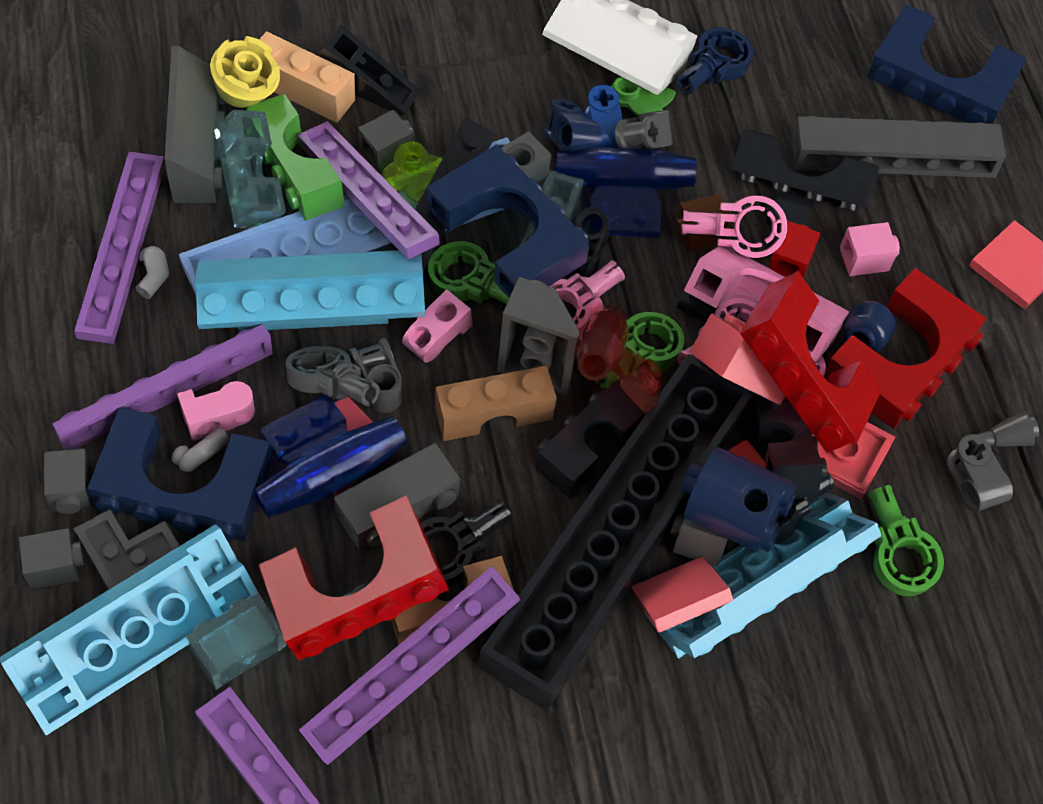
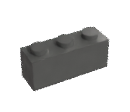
M434 443L335 496V515L358 550L368 545L375 547L382 542L370 512L407 496L421 521L426 513L436 508L438 510L444 509L457 499L460 490V477L438 445Z

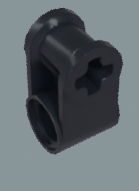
M593 207L586 208L580 212L574 224L575 227L579 226L584 230L585 224L590 219L596 218L603 221V227L599 233L594 235L587 234L590 241L587 262L574 270L588 278L596 273L602 252L611 232L610 222L605 213Z

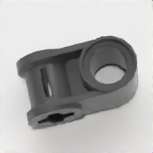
M669 110L643 113L637 117L619 121L615 129L618 147L622 151H631L639 148L653 149L673 145Z
M385 338L378 339V344L357 350L355 347L348 349L351 363L360 368V377L377 383L379 388H391L389 390H380L378 399L374 404L370 403V406L381 413H389L396 410L402 401V379L387 340Z
M975 434L963 437L958 443L957 449L953 450L947 457L946 466L959 488L967 508L976 513L1011 500L1013 497L1011 481L1001 468L987 440ZM982 450V453L977 457L976 455Z

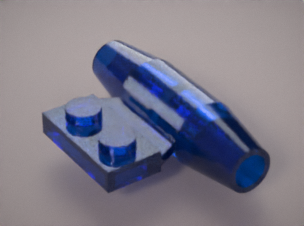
M592 147L575 151L556 152L555 180L595 188L590 198V208H598L605 213L610 222L611 236L659 238L661 234V200L655 191L695 186L696 158L665 151L638 148ZM596 218L590 219L589 234L599 233L603 227V221Z
M323 395L260 428L263 440L270 442L271 451L278 462L286 464V466L254 489L255 497L265 515L271 518L314 503L370 473L407 444L406 436L398 421L391 416L347 431L346 418L329 396Z

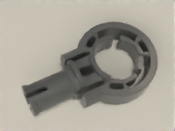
M330 346L307 347L293 352L286 359L287 382L298 391L323 393L329 397L333 396L334 393V398L339 400L349 396L365 406H370V403L374 404L378 399L380 393L379 385L360 377V368L352 364L350 356L339 348Z

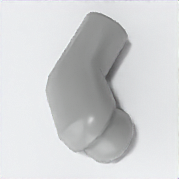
M156 246L144 248L139 255V260L144 261L143 265L146 268L147 274L135 289L146 299H150L169 277L166 255Z
M216 428L191 449L185 445L177 447L172 454V462L178 465L181 471H193L229 443V437L224 430Z

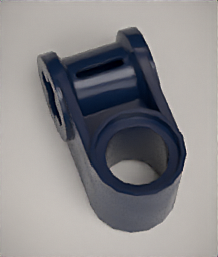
M553 99L550 104L552 109L548 126L543 128V136L551 140L562 151L595 152L602 140L600 125L585 114L577 104L563 99Z

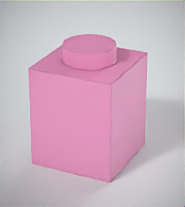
M886 222L848 227L841 242L840 250L849 276L890 271L896 256L899 255L900 247L898 238L892 235L889 223Z

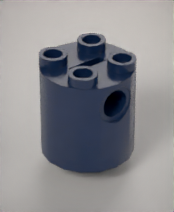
M717 446L704 466L693 461L683 478L680 490L690 494L684 518L755 552H759L761 549L769 552L779 532L777 530L779 523L776 520L779 514L784 517L787 516L796 496L794 495L796 487L791 485L792 480ZM752 504H761L765 507V510L752 512L747 508Z

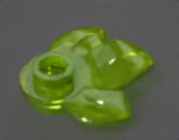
M408 141L401 144L395 151L394 162L383 170L382 177L398 193L405 191L409 199L419 203L443 158L429 155L418 142Z

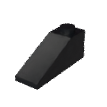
M340 25L325 40L315 54L354 73L356 96L389 111L394 110L400 116L406 114L421 91L343 25Z

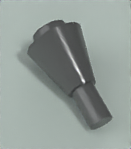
M1022 410L993 426L989 431L975 435L986 439L990 446H1034L1035 438L1039 437V427L1035 417L1028 416Z

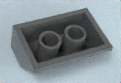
M518 278L503 312L497 372L505 374L547 366L554 391L567 396L570 389L580 332L555 288L549 287L538 280Z

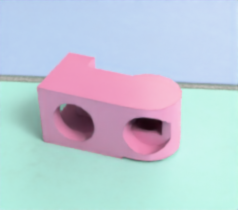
M446 289L425 310V317H418L403 336L402 344L423 362L428 363L432 361L459 333L463 335L473 326L471 309Z
M230 382L224 385L220 391L196 398L192 389L177 393L180 409L192 442L205 438L216 428L227 431L249 422L255 413L252 390L243 382Z

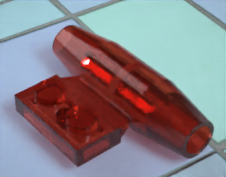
M605 305L588 318L577 343L579 371L586 379L598 381L605 378L613 370L621 381L620 387L646 414L658 403L663 382L662 372L650 358L645 360L639 352L634 354L626 347L629 338V327L625 312L617 305Z

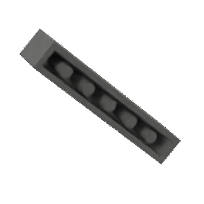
M798 116L791 137L794 170L827 171L833 168L843 156H848L877 164L880 167L878 171L880 174L996 178L1006 158L1001 125L981 122L955 123L950 121L930 122Z

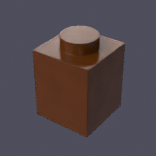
M720 194L680 203L677 218L674 219L673 225L677 238L683 240L687 251L716 245L717 238L728 239V236L682 234V224H698L695 221H683L684 210L688 212L729 214L728 210H720V203H724ZM724 221V228H731L733 222Z

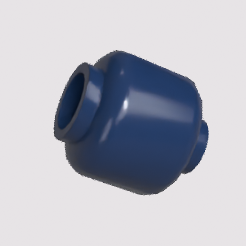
M875 301L859 303L843 323V339L846 342L854 335L878 353L894 334L896 327L895 317L881 303Z

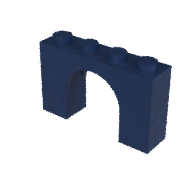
M905 4L875 54L867 77L966 123L981 122L993 124L1027 58L996 44L985 66L979 73L967 78L944 76L933 70L925 62L921 53V48L929 35L935 16Z
M497 144L427 186V209L448 232H451L484 211L499 208L516 211L532 223L536 231L535 234L527 242L495 262L494 282L508 298H510L519 277L528 280H538L547 286H551L587 262L590 241L585 231L579 226L575 227L565 216L562 207L557 202H552L542 192L539 183L534 178H529L520 169L516 159L511 154H506Z
M119 407L87 488L93 506L102 512L111 510L113 514L122 512L134 515L135 518L145 523L165 521L184 532H194L195 530L204 532L213 525H217L227 541H232L233 539L245 541L273 460L270 442L232 433L220 469L210 483L191 493H169L155 487L147 478L150 463L162 434L157 416Z

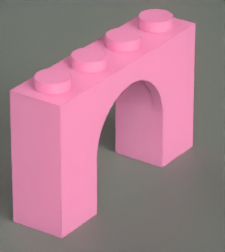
M718 246L699 259L684 291L715 308L733 298L748 299L757 304L768 285L785 277L730 247ZM814 293L819 303L808 321L806 339L812 360L816 362L832 345L850 311Z

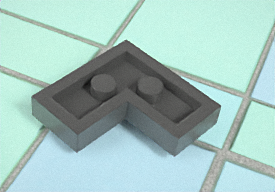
M111 510L74 528L76 536L81 541L83 548L108 590L180 546L165 521L128 540Z

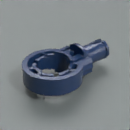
M717 27L706 30L700 36L695 52L689 57V65L691 67L676 79L678 88L682 91L690 84L684 93L691 94L701 84L711 83L713 78V83L718 84L723 79L733 80L742 77L748 71L754 55L752 44L744 35L729 28ZM716 43H718L717 45L720 48H727L728 51L736 55L737 59H730V56L718 53L714 49Z

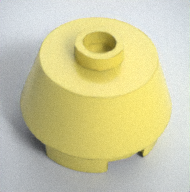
M246 36L244 41L229 42L228 39L214 52L210 62L211 74L218 95L226 103L235 107L246 108L261 102L276 90L280 81V67L271 55L272 49L266 43Z

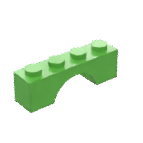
M286 94L246 107L249 122H246L244 125L251 143H258V151L264 164H271L276 184L279 187L284 185L285 194L293 210L298 208L304 220L307 221L344 207L342 181L328 159L305 158L292 152V149L299 144L297 135L301 133L299 114Z

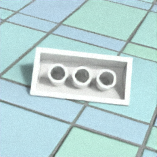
M561 0L542 34L656 95L661 93L686 69L697 39V35L689 32L685 26L672 23L660 17L654 10L643 8L630 0Z

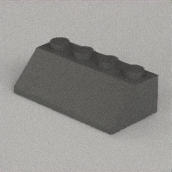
M172 46L165 145V165L173 203H216L217 189H223V168L218 167V160H224L225 156L224 139H219V132H225L226 118L225 111H220V104H226V102L221 99L215 89L210 64L180 46Z

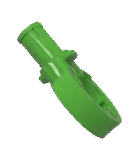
M465 241L451 242L438 248L430 257L428 263L430 284L439 296L447 289L461 301L471 299L481 304L483 300L487 301L493 298L505 304L508 303V296L494 282L495 264L489 262L487 254L478 245ZM462 256L464 263L474 266L473 271L462 277L461 280L453 281L443 275L449 265L458 262V257ZM439 274L440 281L437 279L435 275Z
M643 312L632 316L625 323L621 337L612 343L611 353L613 356L593 368L592 375L595 382L598 384L603 379H606L600 385V387L606 389L625 374L633 375L636 371V375L641 377L648 371L661 372L670 369L678 362V354L684 346L685 338L681 327L670 317L656 312ZM645 328H648V333L659 335L667 343V347L663 350H655V347H650L641 342L638 336L643 335ZM674 343L676 349L671 352Z
M891 485L884 486V490L879 487L868 493V497L881 524L879 527L881 537L875 540L877 548L873 555L875 574L882 585L895 594L901 596L922 594L939 580L943 572L944 558L941 548L931 535L920 529L916 518L909 520L906 516H902ZM896 548L914 549L922 556L923 565L928 567L922 571L921 576L910 578L901 574L897 579L892 576L898 571L892 560ZM932 568L930 578L928 579L926 576L930 573Z

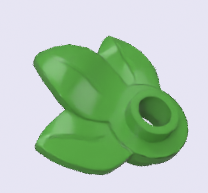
M622 76L617 78L611 85L619 96L620 106L629 108L636 116L643 113L662 111V108L667 106L676 94L675 90L666 87L661 93L656 95Z

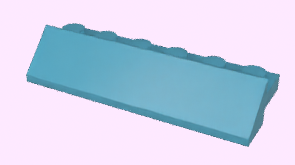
M399 250L199 261L194 282L197 299V326L199 329L237 327L238 331L241 332L244 329H253L264 324L267 330L388 324V319L425 317L422 253L409 260Z
M827 492L808 503L810 513L798 520L799 523L795 532L786 540L774 544L769 552L762 549L759 552H755L740 545L722 556L718 567L711 565L730 588L733 597L730 603L658 633L678 659L685 654L693 658L706 654L713 649L714 645L726 637L743 630L746 624L755 618L775 609L777 604L794 593L801 592L810 582L824 573L836 569L839 563L853 554L864 551L868 544L881 537L878 524L853 514L848 500Z
M213 525L0 657V663L45 735H48L253 604L261 597L244 565L237 560L223 532L217 525Z

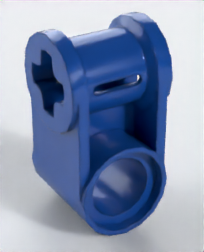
M608 85L595 86L589 92V106L585 110V114L600 125L602 140L599 148L592 153L622 151L618 147L615 138L616 125L619 121L623 120L619 96Z

